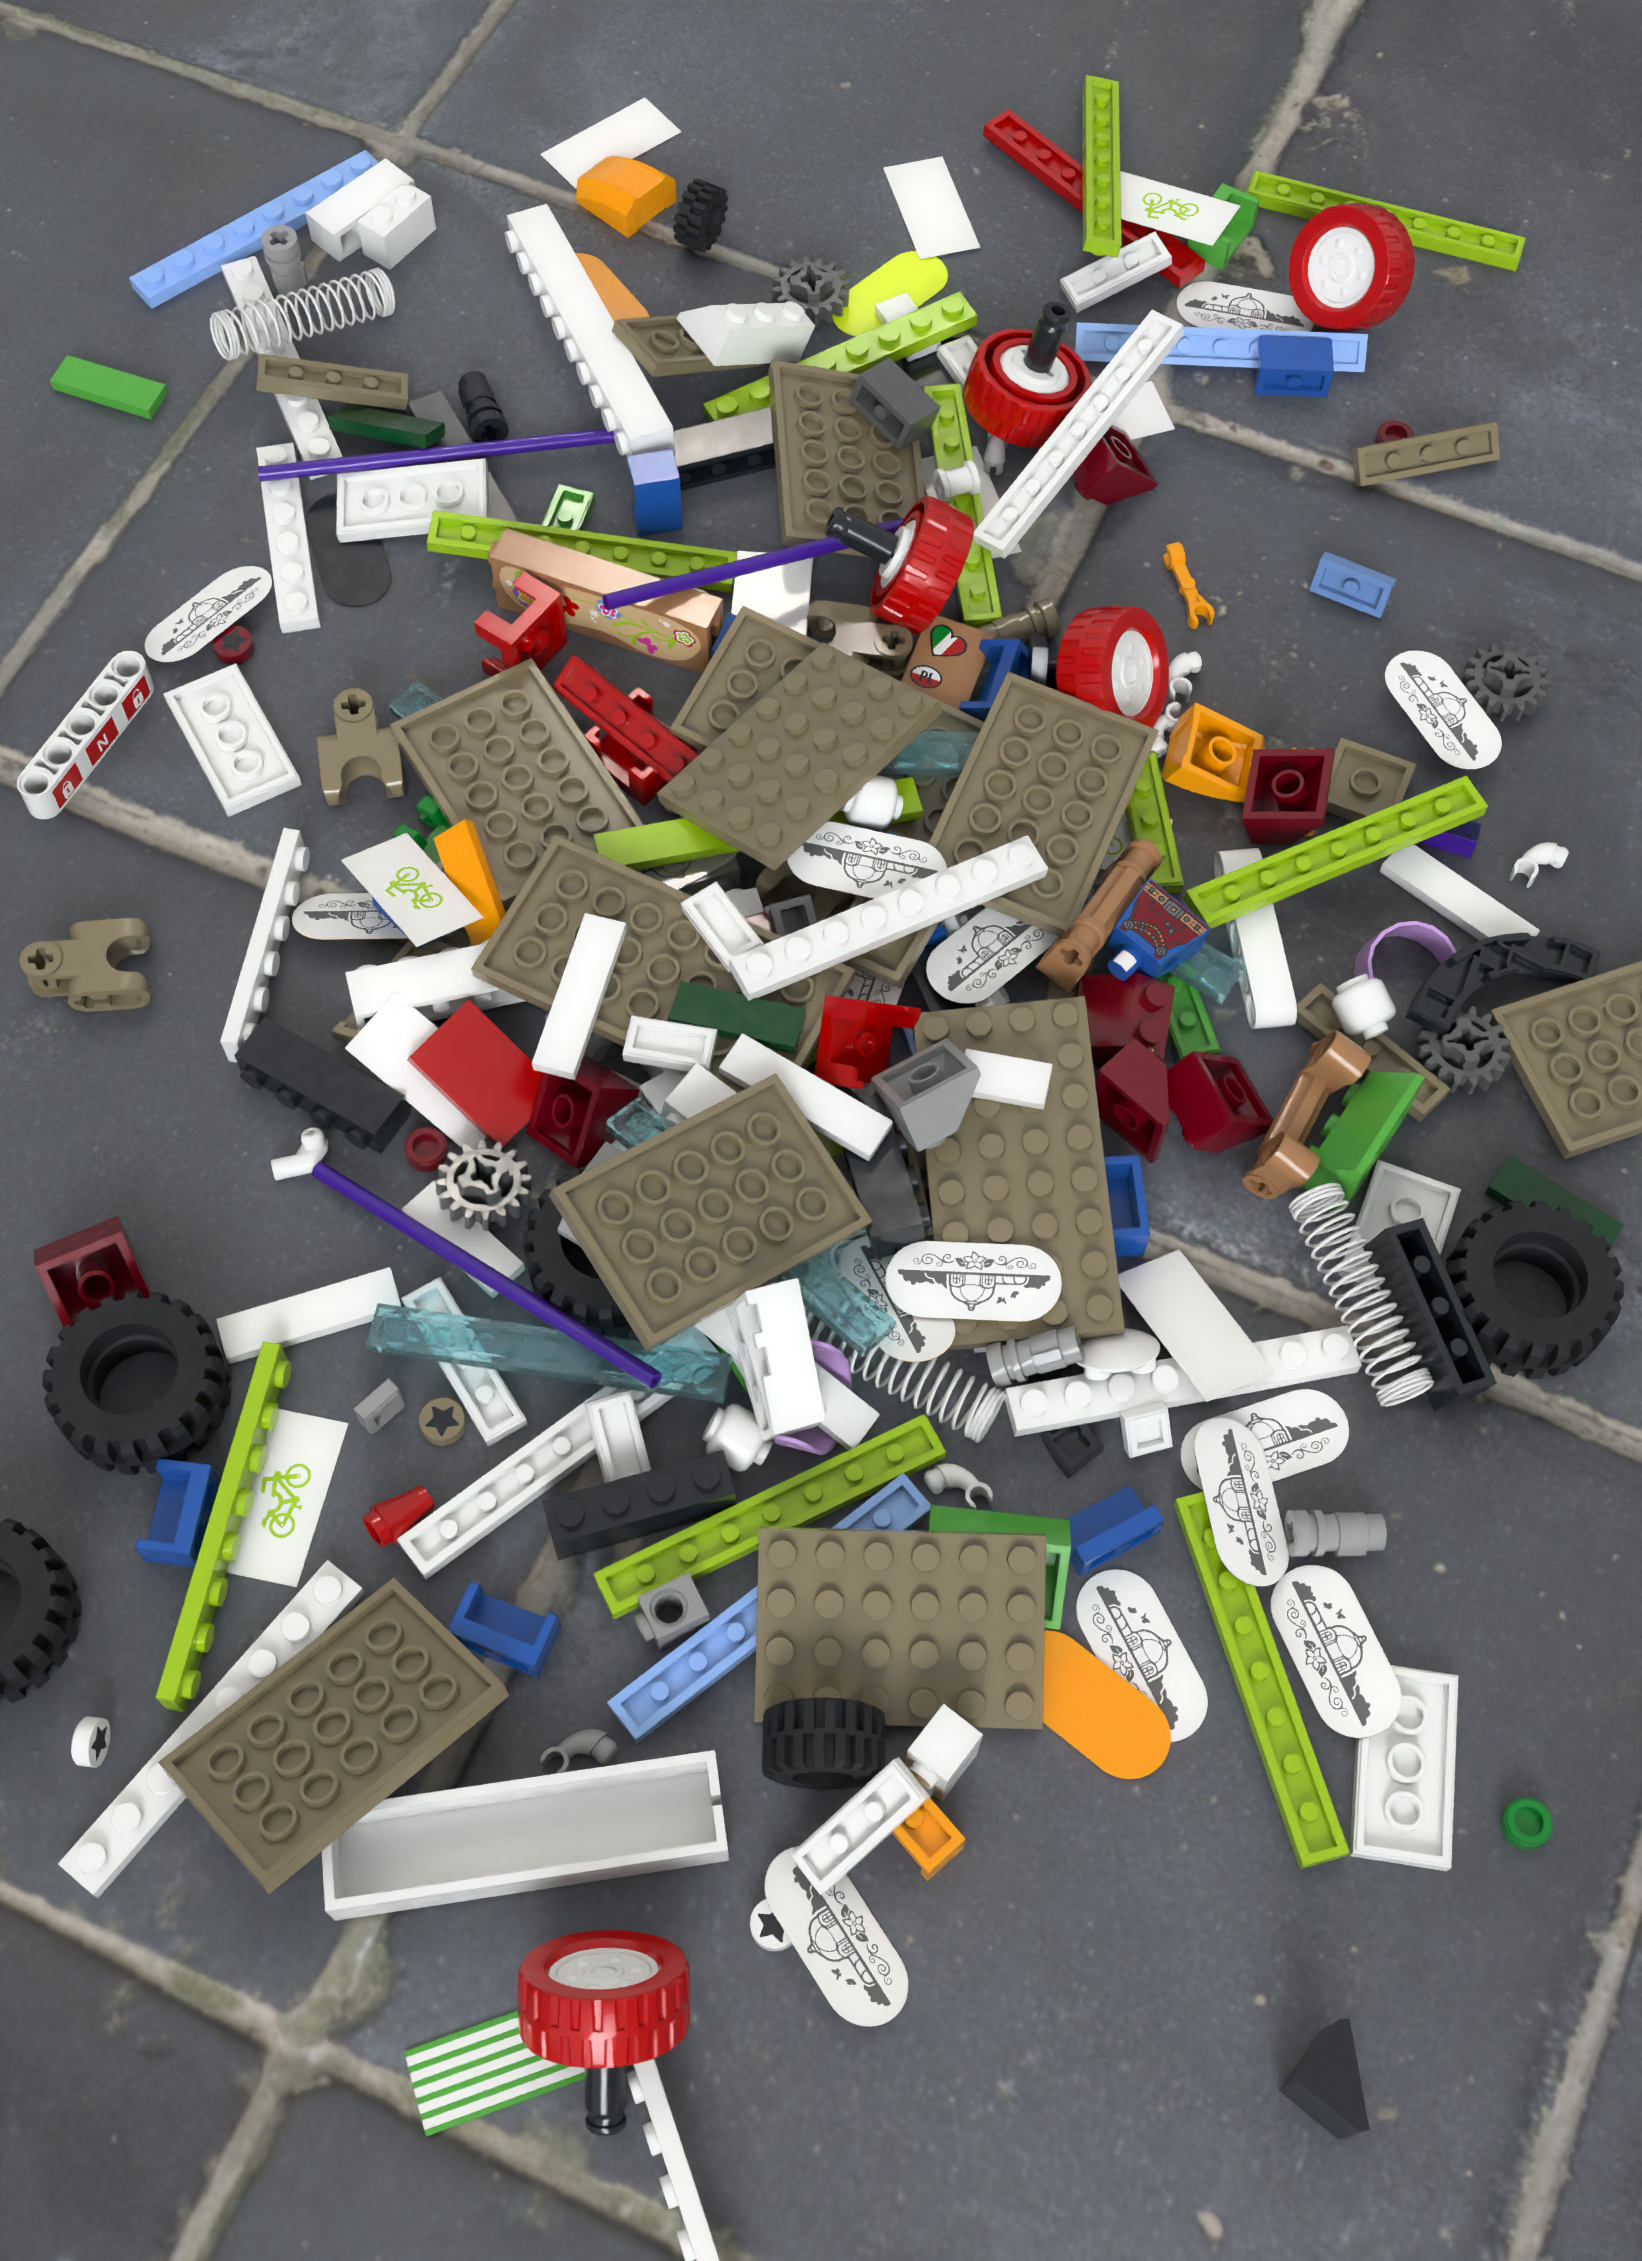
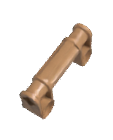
M1135 839L1130 842L1118 859L1108 866L1091 889L1094 895L1063 935L1053 942L1035 968L1069 993L1089 968L1091 959L1105 944L1116 924L1146 881L1162 862L1160 850L1148 840Z
M1336 1029L1311 1045L1309 1049L1310 1058L1305 1068L1299 1070L1280 1109L1263 1142L1260 1144L1257 1150L1259 1157L1253 1169L1247 1171L1242 1179L1244 1186L1251 1193L1259 1197L1275 1199L1277 1196L1295 1187H1301L1310 1179L1318 1167L1320 1156L1306 1147L1304 1142L1328 1095L1356 1082L1370 1063L1371 1054Z

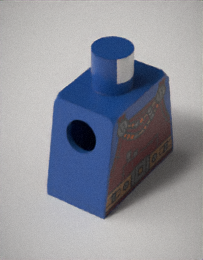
M1149 879L1113 930L1108 946L1116 955L1108 962V969L1117 979L1122 981L1127 980L1135 971L1158 980L1202 949L1211 927L1152 879Z

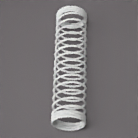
M379 268L368 270V272H361L360 276L353 274L349 279L342 277L339 282L331 280L329 284L320 283L318 288L312 285L309 286L308 290L301 288L297 293L291 291L286 296L282 294L277 295L276 299L269 297L266 298L265 302L258 300L254 306L247 303L243 308L236 306L232 311L225 309L214 312L210 318L211 334L221 356L230 361L237 359L240 352L247 356L249 347L252 351L258 353L260 344L264 349L269 350L271 342L277 347L281 345L282 339L287 344H290L292 335L296 340L300 341L303 333L308 338L312 337L314 331L319 335L323 334L324 327L329 332H332L335 325L343 329L345 322L353 326L356 319L360 323H364L366 316L370 320H374L376 313L381 317L392 315L395 310V294L386 273ZM353 278H358L357 286L352 282ZM342 281H348L347 290L341 284ZM361 282L366 287V293L373 308V316H370L365 308L361 295ZM334 283L337 284V294L331 287ZM375 284L377 285L379 292L381 294L383 306L378 298ZM350 285L353 286L359 297L363 310V319H360L355 312L351 299ZM323 286L327 287L326 296L320 290ZM340 287L349 301L352 311V322H349L344 313L340 299ZM312 289L316 290V300L310 293ZM330 291L338 303L342 316V325H339L334 317L330 304ZM301 292L306 293L305 302L299 296ZM319 293L329 310L331 328L327 326L322 316ZM291 295L295 296V307L288 299ZM309 297L318 312L321 331L317 330L312 320L309 309ZM280 298L285 299L284 309L278 302ZM298 300L307 314L310 334L303 327L298 309ZM269 301L274 302V314L270 307L267 305ZM287 303H289L296 316L300 332L299 337L296 336L291 326ZM258 304L263 305V316L256 308ZM277 306L286 321L289 340L285 338L280 328ZM247 307L253 308L252 319L245 311ZM266 309L276 326L278 343L275 342L269 330ZM236 310L242 311V324L238 317L234 314ZM255 312L264 326L267 346L264 345L258 332ZM245 316L253 329L257 349L253 347L248 337ZM234 319L236 320L243 334L246 352H244L240 346V340L236 327L234 325ZM223 326L229 339L230 349L225 338Z
M1334 1182L1323 1184L1297 1196L1292 1200L1288 1208L1294 1221L1302 1223L1299 1231L1301 1234L1308 1236L1305 1241L1306 1246L1314 1248L1311 1257L1320 1261L1317 1265V1270L1326 1273L1323 1283L1332 1286L1329 1296L1338 1299L1335 1309L1345 1311L1341 1316V1322L1351 1324L1347 1330V1335L1357 1337L1353 1343V1348L1363 1350L1359 1360L1369 1363L1365 1373L1370 1376H1376L1371 1386L1380 1389L1376 1394L1380 1405L1388 1407L1405 1402L1424 1393L1434 1385V1380H1432L1428 1368L1415 1370L1389 1384L1376 1385L1375 1383L1386 1374L1402 1370L1419 1362L1422 1359V1355L1408 1357L1383 1371L1370 1372L1369 1370L1379 1361L1393 1358L1415 1347L1416 1342L1412 1341L1399 1345L1377 1358L1364 1359L1363 1357L1373 1348L1387 1345L1409 1334L1410 1329L1405 1328L1390 1333L1371 1345L1357 1346V1343L1365 1336L1384 1331L1403 1321L1404 1316H1394L1370 1327L1364 1332L1351 1333V1330L1357 1324L1393 1311L1397 1307V1303L1392 1302L1382 1305L1356 1320H1345V1317L1351 1311L1370 1306L1387 1298L1391 1294V1290L1387 1289L1371 1294L1350 1307H1339V1304L1345 1298L1356 1296L1378 1287L1385 1281V1277H1376L1365 1281L1344 1294H1333V1291L1339 1285L1362 1279L1378 1270L1379 1265L1370 1264L1344 1276L1337 1282L1327 1281V1278L1332 1273L1352 1268L1367 1261L1372 1257L1373 1252L1365 1251L1358 1253L1331 1269L1321 1268L1326 1260L1335 1259L1360 1249L1366 1244L1367 1239H1356L1334 1249L1326 1256H1315L1316 1251L1320 1248L1331 1246L1353 1237L1360 1232L1361 1227L1351 1226L1332 1234L1319 1244L1309 1243V1240L1314 1235L1327 1233L1351 1222L1355 1214L1346 1213L1310 1232L1303 1230L1307 1223L1331 1217L1349 1205V1201L1342 1200L1345 1193L1343 1188H1341V1184ZM1343 1205V1206L1337 1208V1209L1334 1210V1211H1331V1212H1329V1213H1327V1214L1318 1216V1215L1322 1214L1323 1212H1325V1211H1327V1210H1329V1209H1332V1208H1334V1207H1336V1206ZM1344 1218H1348V1219H1346V1220H1344V1221H1342V1222H1340V1223H1338V1224H1336V1225H1334V1226L1325 1228V1227H1327V1226L1333 1224L1334 1222H1337V1221L1342 1220V1219H1344ZM1349 1231H1353V1232H1351V1233H1349V1234H1347V1235H1345V1236H1343V1237H1341V1238L1332 1240V1239H1334V1238H1336V1237H1338V1236H1340V1235H1342V1234H1345V1233H1347V1232H1349ZM1358 1244V1245H1356V1246H1354V1247H1352V1248H1350V1249H1348V1250H1345V1251H1343V1252H1340V1251L1344 1250L1345 1248H1348V1247H1350V1246H1352V1245ZM1360 1257H1363V1258H1361V1259H1359V1260H1357V1261H1355V1262H1353V1263L1347 1264V1263H1349V1262H1351V1261H1353V1260H1356V1259H1358V1258H1360ZM1368 1270V1271L1365 1272V1273H1362V1274H1360V1275H1358V1276H1355V1275H1357V1274H1359V1273H1361V1272H1364V1271Z
M807 1286L801 1292L807 1325L811 1323L825 1297L824 1292L821 1293L820 1290L813 1288V1286ZM836 1299L829 1303L816 1332L810 1338L811 1340H818L819 1334L837 1305ZM849 1306L844 1307L839 1314L825 1343L831 1345L833 1338L840 1330L849 1313ZM861 1313L854 1317L838 1348L842 1353L861 1321ZM866 1325L854 1351L847 1358V1361L850 1363L851 1374H856L863 1369L864 1381H868L876 1375V1388H881L888 1383L889 1395H893L901 1389V1402L908 1401L914 1395V1409L921 1408L927 1402V1416L935 1414L940 1408V1423L946 1422L953 1415L951 1422L952 1430L959 1429L966 1422L964 1429L965 1437L975 1440L976 1443L984 1438L1004 1401V1391L1001 1392V1389H997V1387L991 1388L973 1418L976 1408L988 1387V1382L984 1383L968 1412L955 1426L963 1401L976 1379L975 1375L970 1377L962 1395L951 1411L943 1418L951 1392L962 1375V1368L958 1369L948 1390L935 1408L930 1411L935 1392L945 1376L950 1362H945L933 1387L917 1405L923 1383L933 1368L937 1357L929 1361L917 1385L904 1398L909 1379L919 1362H912L906 1376L892 1391L895 1375L903 1361L897 1359L892 1371L879 1384L883 1366L890 1356L884 1353L879 1365L866 1377L870 1360L879 1347L876 1340H874L866 1359L854 1370L857 1354L871 1333L868 1325Z

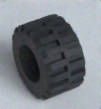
M814 1697L784 1701L764 1711L763 1776L774 1782L805 1789L855 1788L865 1786L885 1768V1713L877 1707L851 1699Z

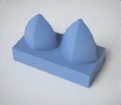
M1325 551L1320 559L1309 591L1381 618L1397 579L1351 562L1348 558H1341Z

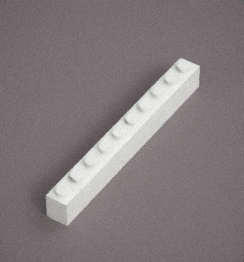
M544 204L507 215L509 231L505 232V240L511 254L516 252L517 263L522 275L528 274V282L533 295L540 296L539 299L544 316L552 318V327L556 338L564 340V348L570 363L576 362L577 374L581 384H588L593 406L601 408V415L606 430L614 432V439L619 454L621 456L626 455L628 458L633 455L672 449L674 456H676L674 432L670 420L632 353L612 332L614 321L549 206Z
M757 888L746 890L732 889L725 892L743 917L764 912ZM489 940L482 942L480 945L461 949L450 947L432 955L422 957L407 956L399 959L397 962L378 966L371 964L363 965L354 971L345 972L358 1033L395 992L403 999L384 1010L413 1006L429 1021L451 1017L468 999L480 1011L524 1002L525 1000L473 976L471 968Z

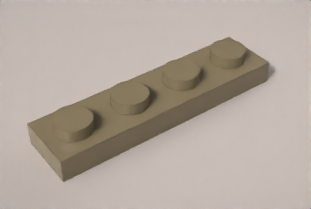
M258 354L256 391L406 411L408 404V374Z
M1495 421L1354 447L1352 448L1355 486H1366L1500 460L1498 424Z
M1320 982L1297 1004L1296 1021L1319 1040L1336 1029L1370 1053V1063L1362 1074L1365 1078L1369 1072L1418 1073L1424 1076L1425 1079L1408 1111L1420 1123L1447 1097L1451 1088L1383 1033L1368 1040H1365L1363 1034L1356 1036L1346 1034L1332 1007V1000L1336 995Z

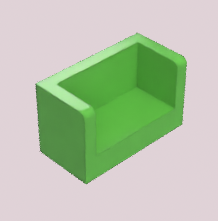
M1224 183L1218 188L1213 198L1240 205V208L1213 246L1190 239L1187 242V247L1202 257L1205 263L1221 270L1225 268L1253 229L1260 202L1258 198Z

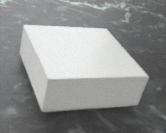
M1163 1401L1119 1412L1124 1450L1129 1458L1173 1447L1168 1408Z

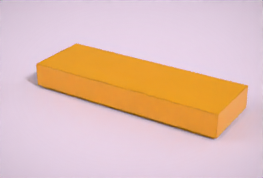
M464 819L433 839L447 878L484 917L465 926L471 946H475L491 938L506 912L474 823Z

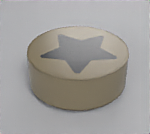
M436 1398L428 1402L421 1410L419 1426L423 1436L430 1443L438 1446H447L458 1441L464 1434L466 1417L462 1407L456 1401L450 1398Z

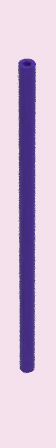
M605 428L258 466L260 482L609 444L615 443L614 432H608Z
M904 518L878 524L877 526L895 534ZM833 536L604 594L602 596L603 605L606 610H612L850 547L841 544Z
M318 1162L314 1166L312 1176L648 1387L654 1388L660 1382L662 1377L660 1371L327 1164Z

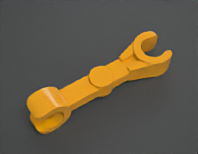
M1180 542L1167 544L1166 551L1168 553L1164 554L1163 562L1168 570L1173 571L1179 585V592L1184 596L1187 603L1188 626L1191 629H1197L1199 621L1196 615L1204 616L1207 619V624L1209 626L1212 625L1215 615L1214 609L1198 594L1195 587L1196 582L1190 576L1185 564L1186 557L1182 544Z

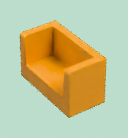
M931 1798L892 1832L894 1837L921 1867L920 1874L926 1881L930 1880L964 1848L966 1840Z

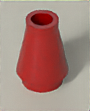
M419 1485L408 1492L370 1506V1512L362 1517V1521L369 1535L379 1547L383 1548L389 1543L396 1545L398 1543L397 1539L413 1528L429 1511L434 1509L435 1504L427 1490L422 1485Z

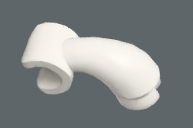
M1183 652L1171 661L1166 696L1168 705L1175 701V693H1181L1185 697V702H1189L1192 684L1183 677L1189 675V673H1197L1201 670L1202 660L1198 652Z
M1178 702L1169 704L1165 714L1160 715L1158 721L1153 726L1154 729L1159 730L1151 752H1156L1157 758L1162 757L1167 752L1168 744L1164 741V731L1167 730L1171 733L1179 719L1174 718L1181 711V704Z
M1552 842L1533 846L1522 858L1516 861L1509 875V880L1512 881L1516 873H1524L1529 878L1526 887H1531L1539 871L1538 864H1550L1555 868H1561L1569 854L1568 849L1557 846V843Z
M950 1463L935 1465L934 1469L928 1470L924 1474V1481L931 1493L939 1494L945 1488H960L965 1491L966 1509L977 1510L975 1503L971 1500L974 1496H983L987 1500L988 1505L992 1506L993 1493L991 1488L987 1484L979 1482L972 1473L961 1466Z

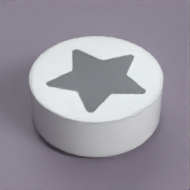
M86 1716L78 1723L71 1745V1754L76 1765L97 1768L102 1764L110 1743V1725L107 1719Z
M767 1899L761 1901L754 1908L750 1918V1930L753 1939L760 1947L768 1951H781L792 1945V1942L772 1912Z

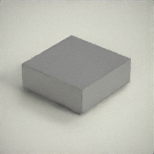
M388 1378L354 1408L360 1424L370 1434H375L405 1407V1402L399 1388Z

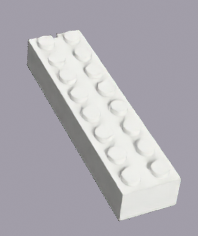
M715 1750L384 1799L322 1850L325 1912L337 1921L729 1861Z

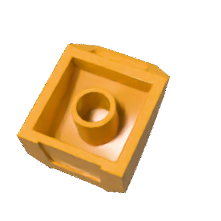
M609 156L577 179L576 200L578 204L629 238L658 213L677 202L676 179L642 162L626 157Z
M1195 702L1179 717L1169 736L1170 740L1161 777L1171 784L1201 795L1234 802H1245L1253 749H1265L1264 736Z

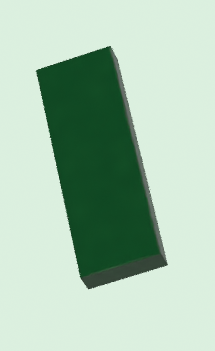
M346 405L328 416L329 429H332V431L425 449L445 436V424L443 422L353 405Z
M680 981L668 1020L669 1022L717 1029L719 1037L738 1040L743 1033L767 1048L795 1054L806 1020V1009L759 998L748 1001L745 995Z
M1509 1155L1485 1191L1486 1194L1504 1205L1507 1202L1522 1201L1524 1207H1529L1532 1201L1548 1203L1547 1208L1556 1211L1559 1206L1572 1211L1570 1217L1579 1222L1584 1218L1594 1226L1591 1232L1597 1238L1604 1236L1610 1246L1624 1227V1224Z

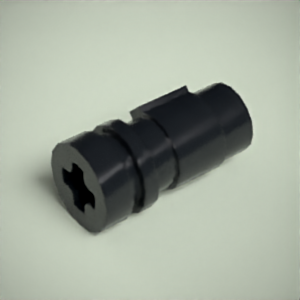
M479 371L467 372L459 379L458 394L467 413V422L474 441L486 442L506 439L509 432L508 424L501 407L496 402L486 377Z

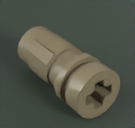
M1048 598L1035 602L1033 606L1030 604L1023 606L1022 611L1019 613L1006 615L977 628L995 634L994 639H1021L1024 644L1029 642L1030 633H1044L1046 639L1061 633L1057 611Z

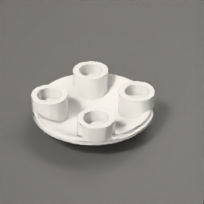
M1125 1328L1122 1335L1080 1338L1085 1360L1076 1363L1084 1368V1375L1088 1379L1104 1380L1109 1378L1112 1373L1126 1371L1136 1374H1147L1156 1369V1357L1160 1353V1344L1155 1337L1146 1332Z

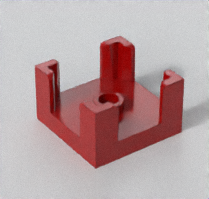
M523 572L513 582L514 588L535 601L512 625L490 611H485L474 622L476 634L501 650L503 661L495 657L490 659L485 657L481 661L483 672L491 677L530 658L533 659L541 671L567 644L561 593L526 572Z
M636 687L628 696L654 716L652 697L641 688ZM594 725L584 734L618 787L643 806H646L657 796V793L668 783L657 774L656 768L647 766L609 734L601 739L600 727L598 725Z
M825 995L814 1075L831 1085L864 1089L865 1083L872 1082V1077L888 1068L893 1026L914 1029L920 1018L921 1008Z

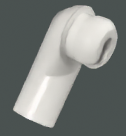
M315 1127L308 1128L301 1134L302 1145L296 1155L271 1160L273 1175L276 1181L309 1174L314 1166L321 1162L328 1151V1140L324 1138V1133L321 1129Z

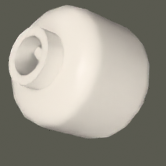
M876 775L840 811L845 813L846 820L851 824L883 830L892 819L897 820L903 807V796L898 795L897 785L893 779Z
M1363 974L1336 988L1338 994L1332 1000V1007L1346 1034L1355 1036L1363 1034L1365 1040H1368L1389 1030L1386 1022L1395 1015L1396 1008L1382 980L1377 978L1369 979L1367 974Z
M731 1404L725 1410L718 1407L702 1436V1440L707 1442V1455L723 1450L728 1467L738 1472L747 1470L753 1462L761 1465L773 1444L772 1440L762 1441L755 1413L739 1404Z

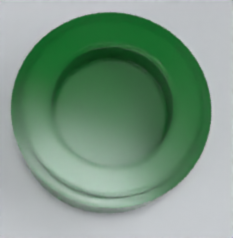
M1521 1797L1515 1799L1503 1809L1500 1816V1828L1503 1836L1511 1845L1519 1849L1531 1850L1539 1847L1549 1839L1553 1830V1820L1549 1810L1543 1803L1534 1798Z

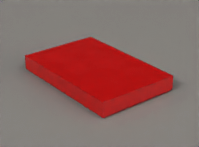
M469 999L407 1059L494 1145L500 1142L503 1148L530 1121L544 1072L533 1070L532 1060Z

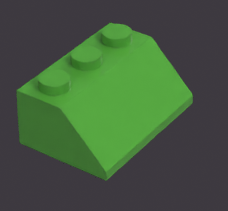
M1369 1072L1361 1085L1354 1082L1341 1102L1342 1105L1346 1106L1342 1115L1338 1116L1333 1113L1324 1126L1320 1135L1326 1139L1321 1147L1317 1148L1314 1145L1310 1147L1313 1152L1320 1156V1162L1310 1179L1301 1187L1308 1191L1327 1183L1341 1184V1188H1343L1345 1193L1342 1200L1349 1201L1350 1204L1405 1119L1425 1077L1418 1073Z
M939 1505L930 1506L928 1531L1045 1533L1044 1628L1060 1630L1071 1551L1070 1520Z

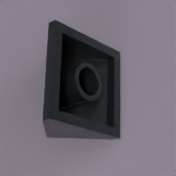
M1349 2018L1339 2019L1317 2034L1279 2089L1281 2093L1337 2139H1348L1369 2130Z

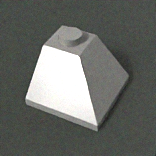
M946 1038L871 1078V1081L903 1136L920 1152L924 1149L939 1146L945 1141L946 1137L958 1131L981 1073L978 1066Z

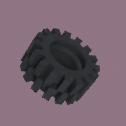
M694 179L693 183L690 182L687 185V191L684 190L681 195L683 200L678 203L677 208H679V212L674 217V221H677L673 226V232H676L674 235L675 240L701 252L709 251L712 244H715L717 241L716 235H720L722 231L721 224L725 223L726 217L724 213L728 210V205L726 204L728 201L727 191L722 187L701 179Z

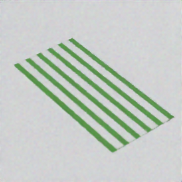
M518 2011L404 2051L426 2137L585 2079L584 2068L550 2062L537 2056L526 2047L519 2034Z

